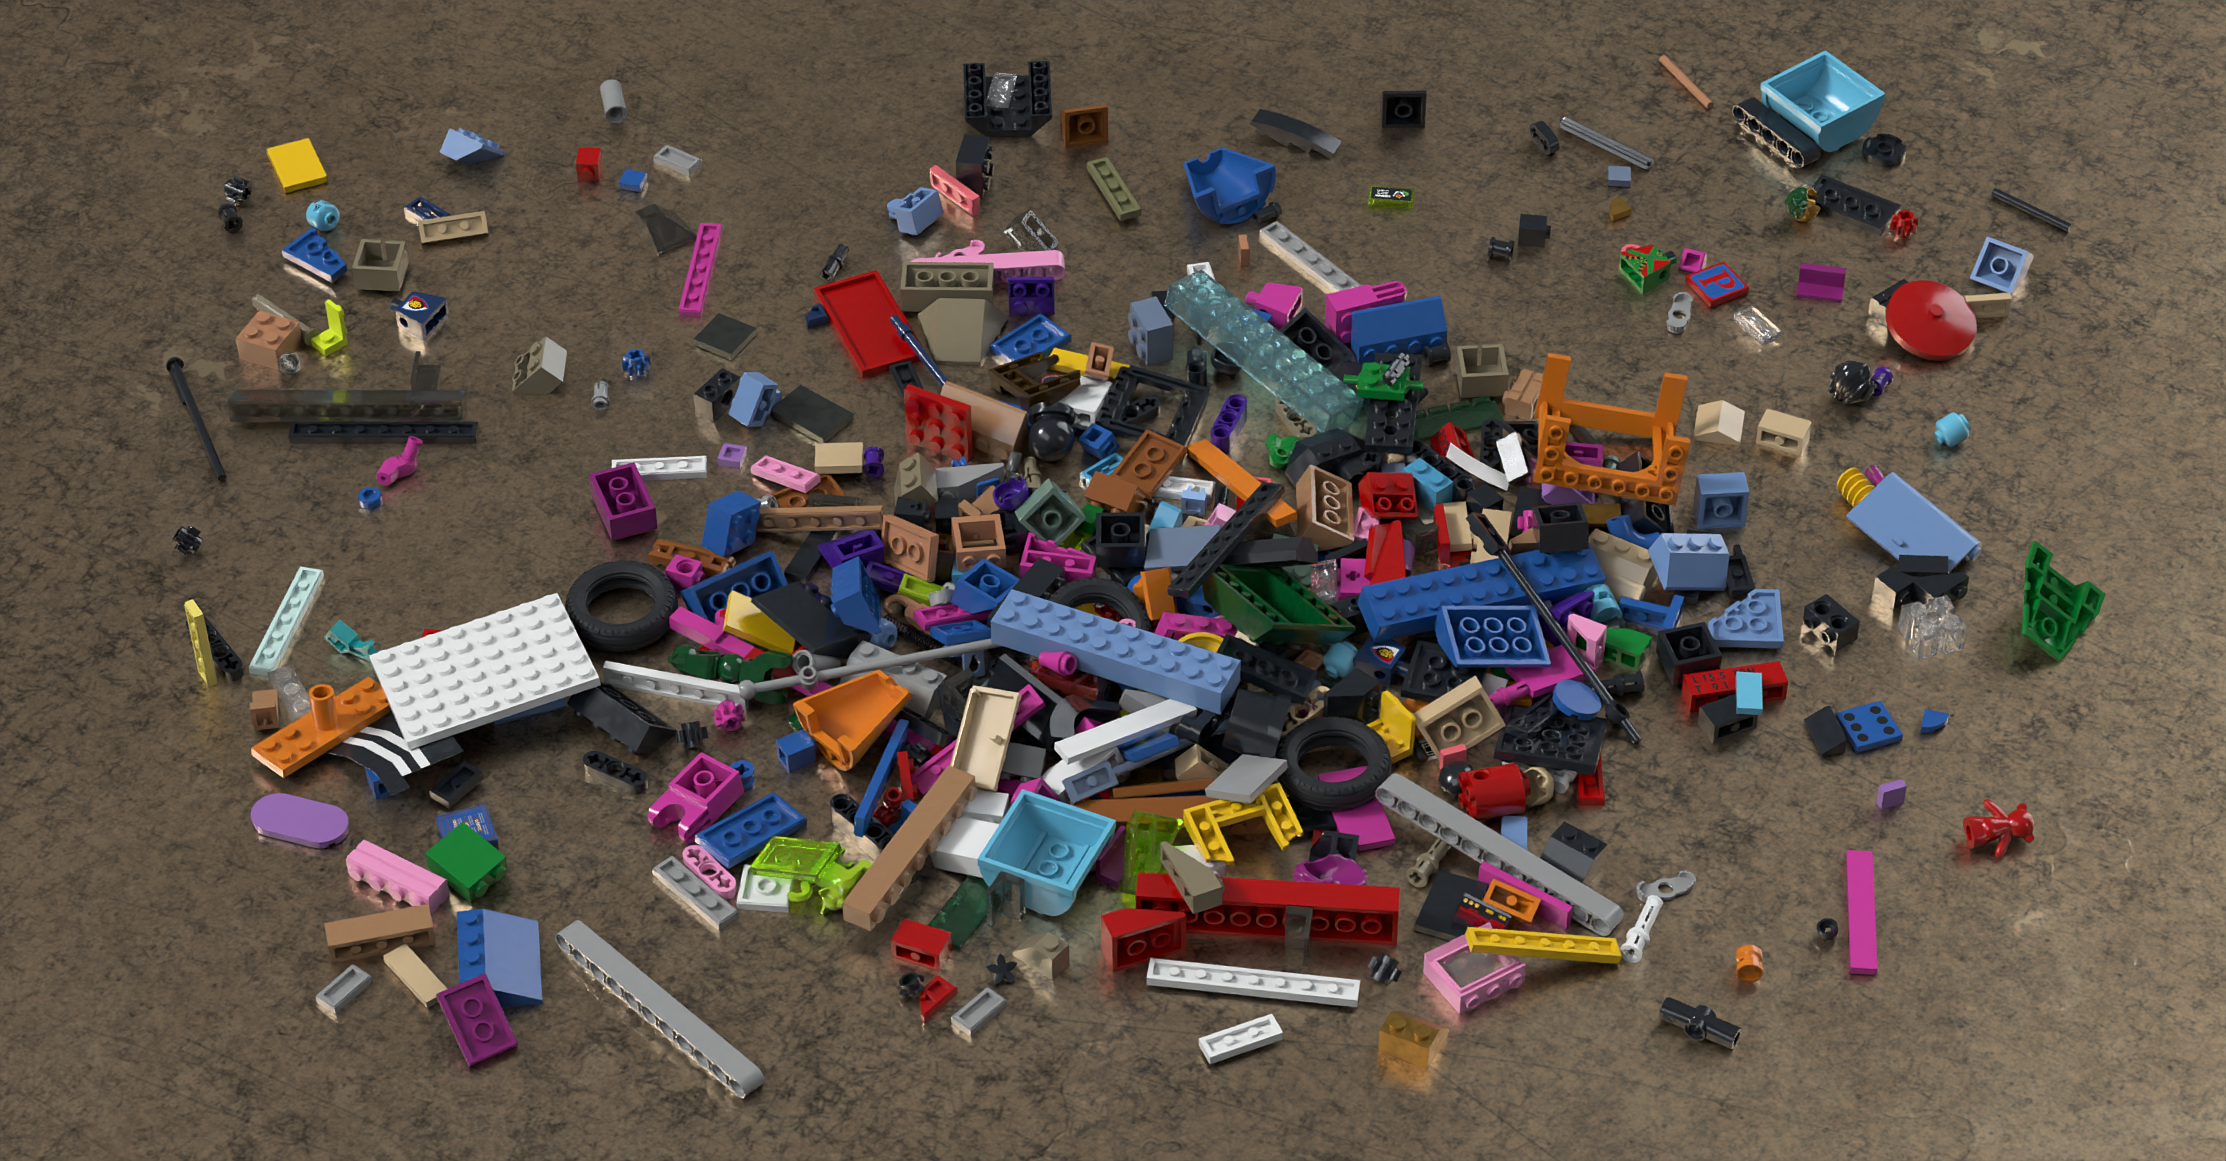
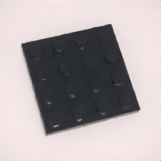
M1510 704L1507 707L1503 720L1504 723L1507 725L1530 707ZM1563 714L1528 741L1505 733V726L1500 730L1494 750V759L1505 763H1524L1530 767L1543 766L1550 767L1556 771L1569 770L1581 775H1595L1608 719L1595 717L1591 720L1577 719L1579 716L1572 714L1570 717Z

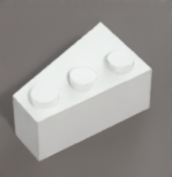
M1113 747L1069 765L1062 759L1055 766L1049 768L1041 778L1063 803L1070 805L1071 800L1062 783L1065 778L1106 761L1109 762L1111 768L1125 761L1118 748ZM1130 771L1122 775L1126 777L1130 775Z

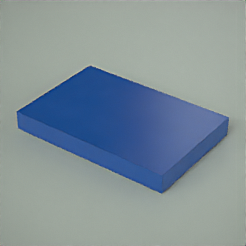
M1040 313L990 344V351L1006 363L1038 352H1042V359L1051 355L1054 348L1060 349L1070 343L1072 335Z
M1157 730L1116 747L1123 759L1135 763L1177 747L1180 743L1176 735Z

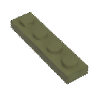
M1108 157L1087 162V170L1119 220L1124 221L1141 216L1140 206Z

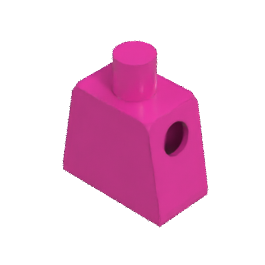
M1266 283L1261 293L1248 291L1246 304L1255 306L1256 310L1272 314V326L1281 329L1300 310L1303 287Z

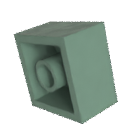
M1049 478L1015 510L1018 521L1031 533L1036 534L1038 539L1045 542L1048 540L1055 541L1056 546L1063 542L1086 519L1083 510Z

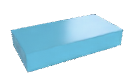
M1736 672V713L1762 715V673Z

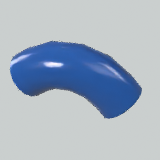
M1629 515L1617 516L1606 521L1611 535L1647 550L1660 536L1658 532L1652 534L1637 532L1631 524Z

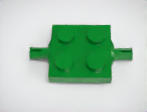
M1376 362L1363 363L1362 371L1358 376L1344 374L1343 384L1357 385V397L1404 401L1405 394L1409 390L1423 391L1424 381L1410 380L1409 366L1404 369L1392 386L1384 385L1382 383V375L1390 365Z

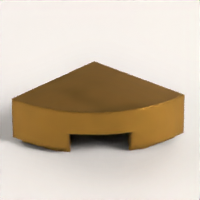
M1620 196L1615 198L1610 204L1609 217L1612 221L1629 216L1632 213V208Z

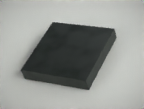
M718 313L693 339V344L733 360L757 335V328Z

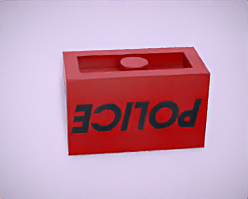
M1448 422L1430 438L1433 450L1452 464L1454 462L1446 457L1450 443L1475 458L1465 431L1451 422Z

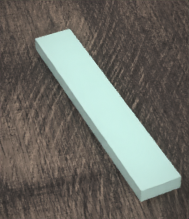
M306 567L299 568L248 667L250 674L267 677L274 676L324 577L323 570Z

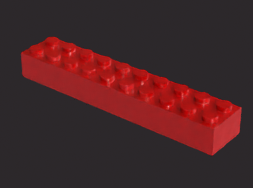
M1138 872L1136 909L1185 912L1187 934L1306 941L1311 939V941L1397 946L1400 887L1216 877L1221 878L1224 884L1225 892L1222 893V905L1193 914L1169 874Z

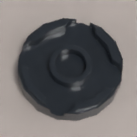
M1881 133L1871 138L1872 136L1867 137L1863 142L1862 155L1865 160L1873 165L1892 167L1902 163L1905 159L1907 147L1902 144L1900 138L1894 135Z

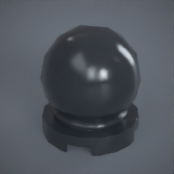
M1046 402L1030 407L1028 421L1032 426L1029 431L1028 441L1031 451L1044 461H1059L1072 451L1075 440L1074 431L1071 426L1075 422L1074 408L1057 402V407L1046 406Z

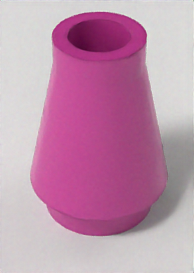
M1043 651L1038 659L1041 666H1045L1062 676L1072 674L1077 666L1076 657L1069 651Z

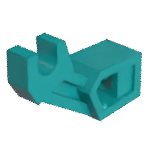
M341 620L324 637L341 654L349 653L370 663L369 655L379 652L373 646L374 640L360 641L358 634Z

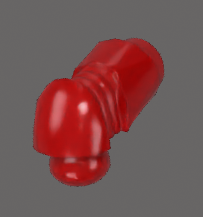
M891 787L884 793V806L886 808L891 807L893 813L900 809L903 795L898 788Z

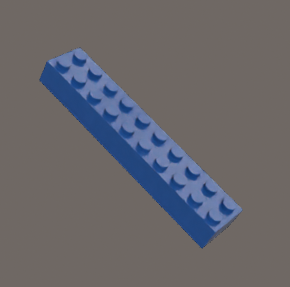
M1590 543L1589 549H1584L1577 553L1560 551L1556 554L1548 555L1540 553L1539 550L1510 556L1541 600H1550L1552 605L1570 595L1582 593L1593 585L1604 584L1606 579ZM1500 558L1363 586L1357 602L1374 643L1435 630L1434 622L1441 606H1527L1532 604Z

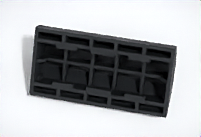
M1307 537L1243 541L1235 547L1221 564L1268 567L1318 564V554L1311 538Z

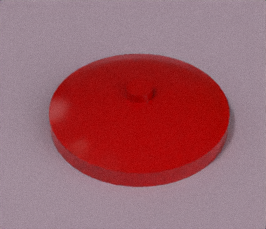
M1918 280L1900 286L1891 296L1885 311L1887 327L1893 338L1905 350L1923 359L1946 361L1959 357L1969 348L1976 335L1977 323L1971 306L1958 292L1938 282Z

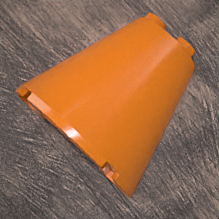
M876 670L793 703V707L804 731L809 729L810 735L816 742L818 751L838 769L848 771L859 762L906 703L912 699V695L906 687L897 685L892 676H887L881 670Z

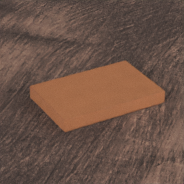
M892 514L883 515L881 541L885 545L883 562L927 582L935 581L939 535Z

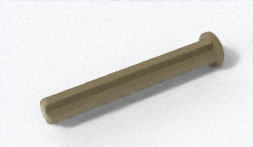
M261 294L252 297V305L259 310L299 322L302 339H304L305 344L312 346L311 338L320 334L317 329H311Z

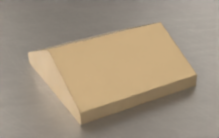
M1724 400L1698 405L1693 440L1740 446L1745 411Z

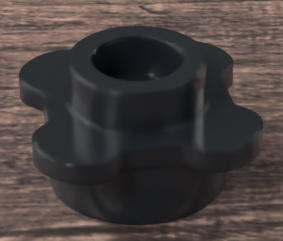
M916 972L903 975L899 980L901 987L899 995L907 997L921 993L924 990L922 985L925 980L924 976L918 975Z

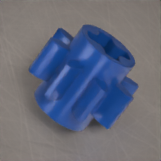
M632 349L628 351L627 355H623L622 370L628 371L629 376L638 378L649 372V365H651L650 356H644L643 350Z

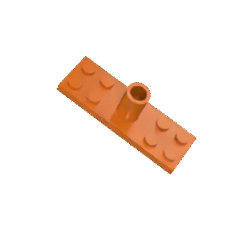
M368 676L337 696L334 695V689L330 685L319 684L312 687L308 693L311 712L251 747L252 756L285 778L392 711L381 685Z

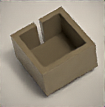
M361 239L352 266L355 289L400 291L409 263L406 241L386 240L387 260H384L381 240Z
M1503 344L1482 345L1481 365H1477V345L1457 346L1455 368L1461 398L1503 396L1505 391H1508L1509 374Z

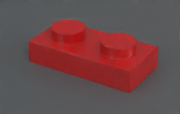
M907 751L897 752L903 802L909 799L914 803V798H918L917 784L911 783L910 774L915 773L913 758L908 759Z

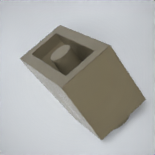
M1050 932L1029 936L1012 952L1013 956L1052 981L1070 965L1069 944Z

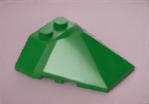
M2033 541L2025 561L2022 635L2056 661H2060L2074 645L2075 639L2079 634L2088 628L2089 622L2098 616L2106 594L2089 581L2078 585L2071 583L2049 566L2053 553L2037 541Z

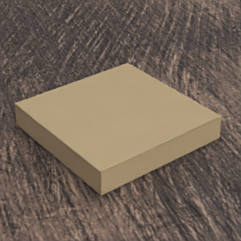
M863 442L816 444L815 473H862Z

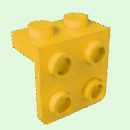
M1386 690L1381 694L1380 719L1367 725L1384 739L1391 755L1392 764L1413 754L1416 718L1411 711H1408L1400 703L1396 696H1393Z

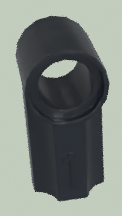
M1193 347L1190 351H1187L1186 381L1206 387L1207 351H1204L1201 347Z

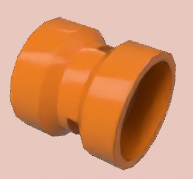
M1754 945L1739 947L1736 951V972L1738 978L1746 982L1759 980L1763 976L1761 949Z

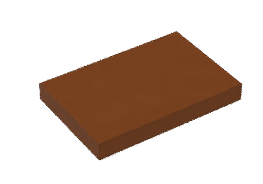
M1146 429L1110 476L1138 485L1146 498L1152 499L1186 455L1187 447Z
M831 474L820 475L821 482L807 493L788 487L771 494L776 498L779 508L850 506L849 498Z

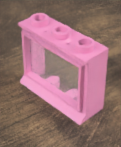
M1488 922L1478 928L1492 929V926ZM1465 934L1424 954L1423 973L1459 1014L1472 1010L1489 999L1497 998L1501 993L1511 988H1517L1525 982V963L1522 964L1516 956L1471 953Z

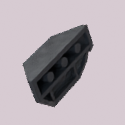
M1340 428L1296 441L1285 474L1295 489L1296 483L1310 464L1337 476L1336 468L1342 461L1365 452V441Z

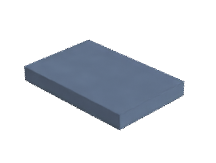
M1221 525L1151 529L1144 565L1145 571L1171 567V572L1183 571L1222 528Z

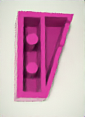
M1029 532L1020 563V579L1039 558L1064 567L1066 584L1078 579L1096 578L1095 556L1071 547L1068 549L1056 546L1055 541L1048 540L1045 542L1037 539L1036 534Z

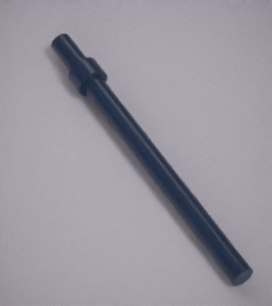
M896 314L892 315L890 322L897 329L899 337L909 344L943 387L944 383L949 380L913 336L911 328L904 324Z

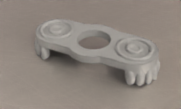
M1678 292L1673 296L1672 309L1668 312L1669 320H1666L1667 329L1671 333L1680 334L1684 332L1687 322L1691 318L1690 310L1693 297L1687 292ZM1680 312L1685 314L1686 317L1678 319L1673 314Z
M1680 870L1677 877L1659 879L1645 885L1644 881H1641L1636 886L1637 897L1645 903L1648 896L1651 895L1658 896L1661 900H1671L1678 895L1691 892L1695 885L1696 877L1691 871L1684 870L1683 872V870ZM1669 885L1673 891L1668 894L1661 893L1658 887Z

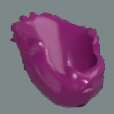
M1329 854L1327 857L1314 862L1304 861L1296 865V870L1293 872V879L1297 882L1367 886L1368 879L1364 868H1361L1354 860L1344 858L1341 854Z

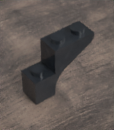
M1892 566L1875 576L1873 595L1893 610L1912 600L1932 616L1938 611L1946 609L1954 601L1962 599L1967 594L1969 576L1959 572L1914 577L1904 574Z

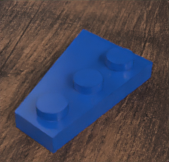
M314 227L282 249L284 258L331 283L348 271L347 264L334 250L328 247L326 240L323 237L320 238Z

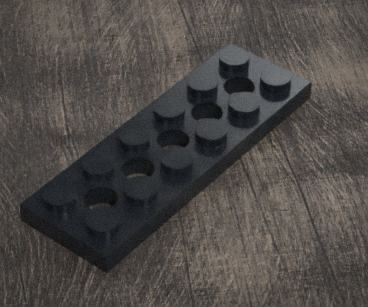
M1376 353L1375 362L1391 365L1398 354ZM1408 354L1410 357L1408 359L1410 363L1407 365L1410 367L1409 378L1412 381H1420L1422 355ZM1409 390L1405 394L1404 401L1370 398L1365 452L1412 454L1419 390Z

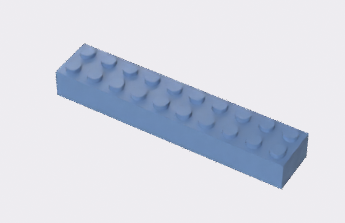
M1013 589L991 620L992 643L1039 657L1043 651H1069L1077 659V670L1220 715L1240 683L1241 660Z

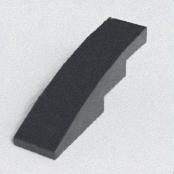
M1263 109L1257 112L1250 123L1286 147L1291 142L1307 153L1313 148L1329 159L1332 158L1342 142L1325 131L1301 120Z

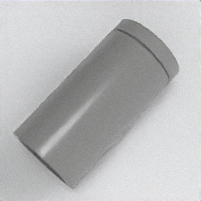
M607 80L600 86L606 119L611 123H620L627 117L622 87L616 80Z
M799 650L793 656L792 667L797 674L805 666H812L816 671L840 667V659L812 654L809 650Z

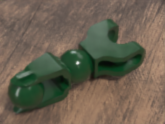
M682 644L677 646L672 655L668 657V663L676 672L682 675L692 674L706 680H717L720 678L728 684H740L744 680L759 683L772 680L771 673L774 668H785L792 665L793 655L770 650L755 658L744 659L735 653L726 654L724 651L698 650L690 644ZM776 689L756 693L754 698L760 702L782 704L787 702L788 692L784 689Z

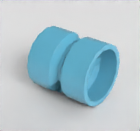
M1596 584L1584 591L1592 590L1595 592L1590 620L1601 623L1616 616L1617 618H1622V612L1609 586Z

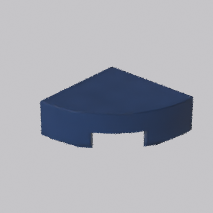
M821 303L814 305L806 315L807 329L829 323L828 315Z

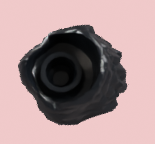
M1846 361L1837 365L1835 371L1830 374L1831 384L1828 393H1832L1833 397L1839 401L1843 400V405L1864 402L1874 393V381H1871V368L1868 364Z

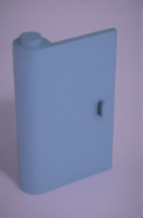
M1895 472L1886 476L1846 515L1849 521L1898 561L1899 555L1948 556L1949 573L1963 559L1965 561L1975 560L1982 552L1980 548L1982 543Z

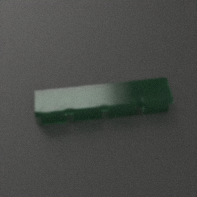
M1489 396L1472 399V406L1469 400L1450 403V411L1447 405L1428 408V415L1425 409L1418 410L1414 437L1420 441L1430 440L1448 422L1468 432L1482 429V423L1487 419H1497L1501 422L1504 419L1495 401L1490 402Z
M968 875L967 880L962 882L953 893V897L949 898L927 926L952 933V947L960 950L1001 898L989 888L982 877Z

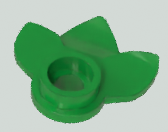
M1275 433L1270 434L1266 441V446L1270 451L1268 455L1270 464L1278 469L1285 468L1288 465L1296 441L1301 439L1296 436H1286L1282 439Z

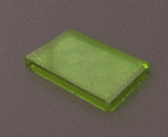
M773 836L749 868L752 875L819 882L842 849L840 843Z

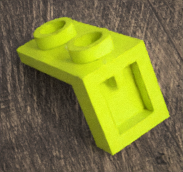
M331 300L325 301L329 329L311 338L312 346L325 357L348 344L346 336L348 332L343 318L345 316L344 311L340 305H336Z

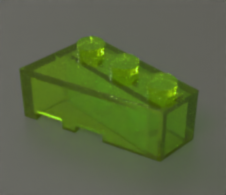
M1134 810L1126 827L1121 881L1122 893L1136 895L1138 872L1159 873L1162 867L1160 843L1166 841L1171 845L1173 844L1184 821L1183 819Z

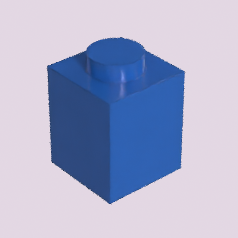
M803 729L776 740L777 758L788 773L816 762V742L813 737H808Z

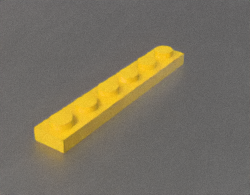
M1468 927L1465 933L1471 953L1619 964L1622 957L1616 938Z

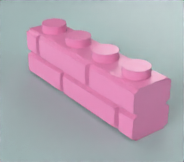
M363 840L356 847V850H353L347 856L346 863L348 874L356 881L363 880L369 883L374 890H383L397 901H406L412 907L429 904L430 914H433L439 905L449 897L450 893L446 879L366 840Z

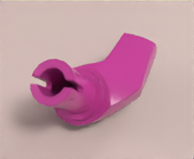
M409 436L403 455H396L386 459L377 472V481L382 485H390L396 479L412 474L418 466L416 458L423 441Z

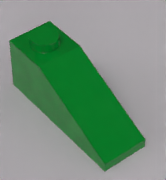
M1607 628L1604 661L1635 672L1640 671L1650 655L1652 637L1632 629ZM1577 632L1576 647L1586 651L1587 641Z

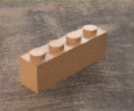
M429 904L324 923L331 964L389 953L405 943L410 949L436 944Z

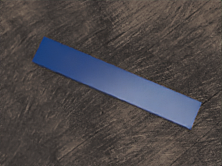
M900 719L893 731L856 812L854 836L864 837L897 764V752H901L907 742L909 724L907 720Z

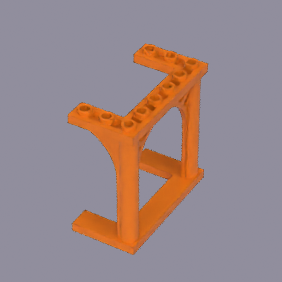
M1547 353L1534 419H1538V457L1533 482L1676 506L1691 443L1689 438L1675 436L1688 376L1664 372L1655 413L1563 398L1571 356ZM1570 425L1652 438L1653 462L1649 467L1637 472L1581 464L1565 453Z

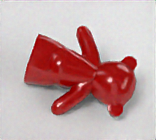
M1985 799L1983 806L1993 817L1969 816L1963 819V829L1966 834L1968 847L1973 849L1999 839L1995 849V856L1997 858H2001L2005 854L2011 837L2023 838L2027 843L2034 841V820L2024 803L2019 804L2015 811L2006 815L1993 801Z

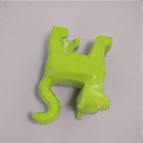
M835 844L825 853L821 861L814 866L812 872L801 882L802 892L795 893L789 891L787 897L793 903H804L813 892L811 886L816 885L821 888L818 893L822 896V915L826 914L829 910L843 909V901L872 863L865 859L858 862L856 866H854L853 861L844 863L839 856L846 852L845 848Z

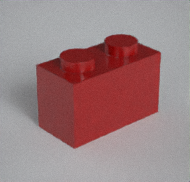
M904 918L891 939L892 958L937 972L942 970L952 952V933Z

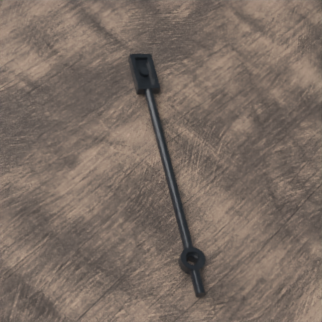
M1472 512L1466 517V520L1471 525L1470 530L1484 543L1483 548L1488 554L1500 558L1606 705L1605 717L1613 725H1620L1634 745L1640 743L1642 737L1628 720L1630 715L1626 708L1613 699L1508 554L1511 550L1485 514Z

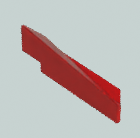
M1399 520L1393 521L1390 524L1375 525L1369 529L1364 577L1370 581V585L1406 578L1402 524Z

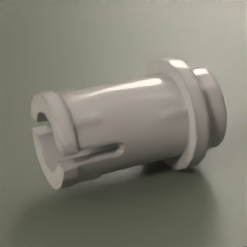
M600 381L599 389L598 382L594 384V397L591 403L596 410L603 411L610 405V399L608 398L609 385L606 382Z

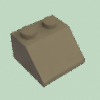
M919 452L899 463L894 485L895 507L898 496L903 497V499L918 500L921 502V506H923L924 499H927V507L938 502L936 469Z

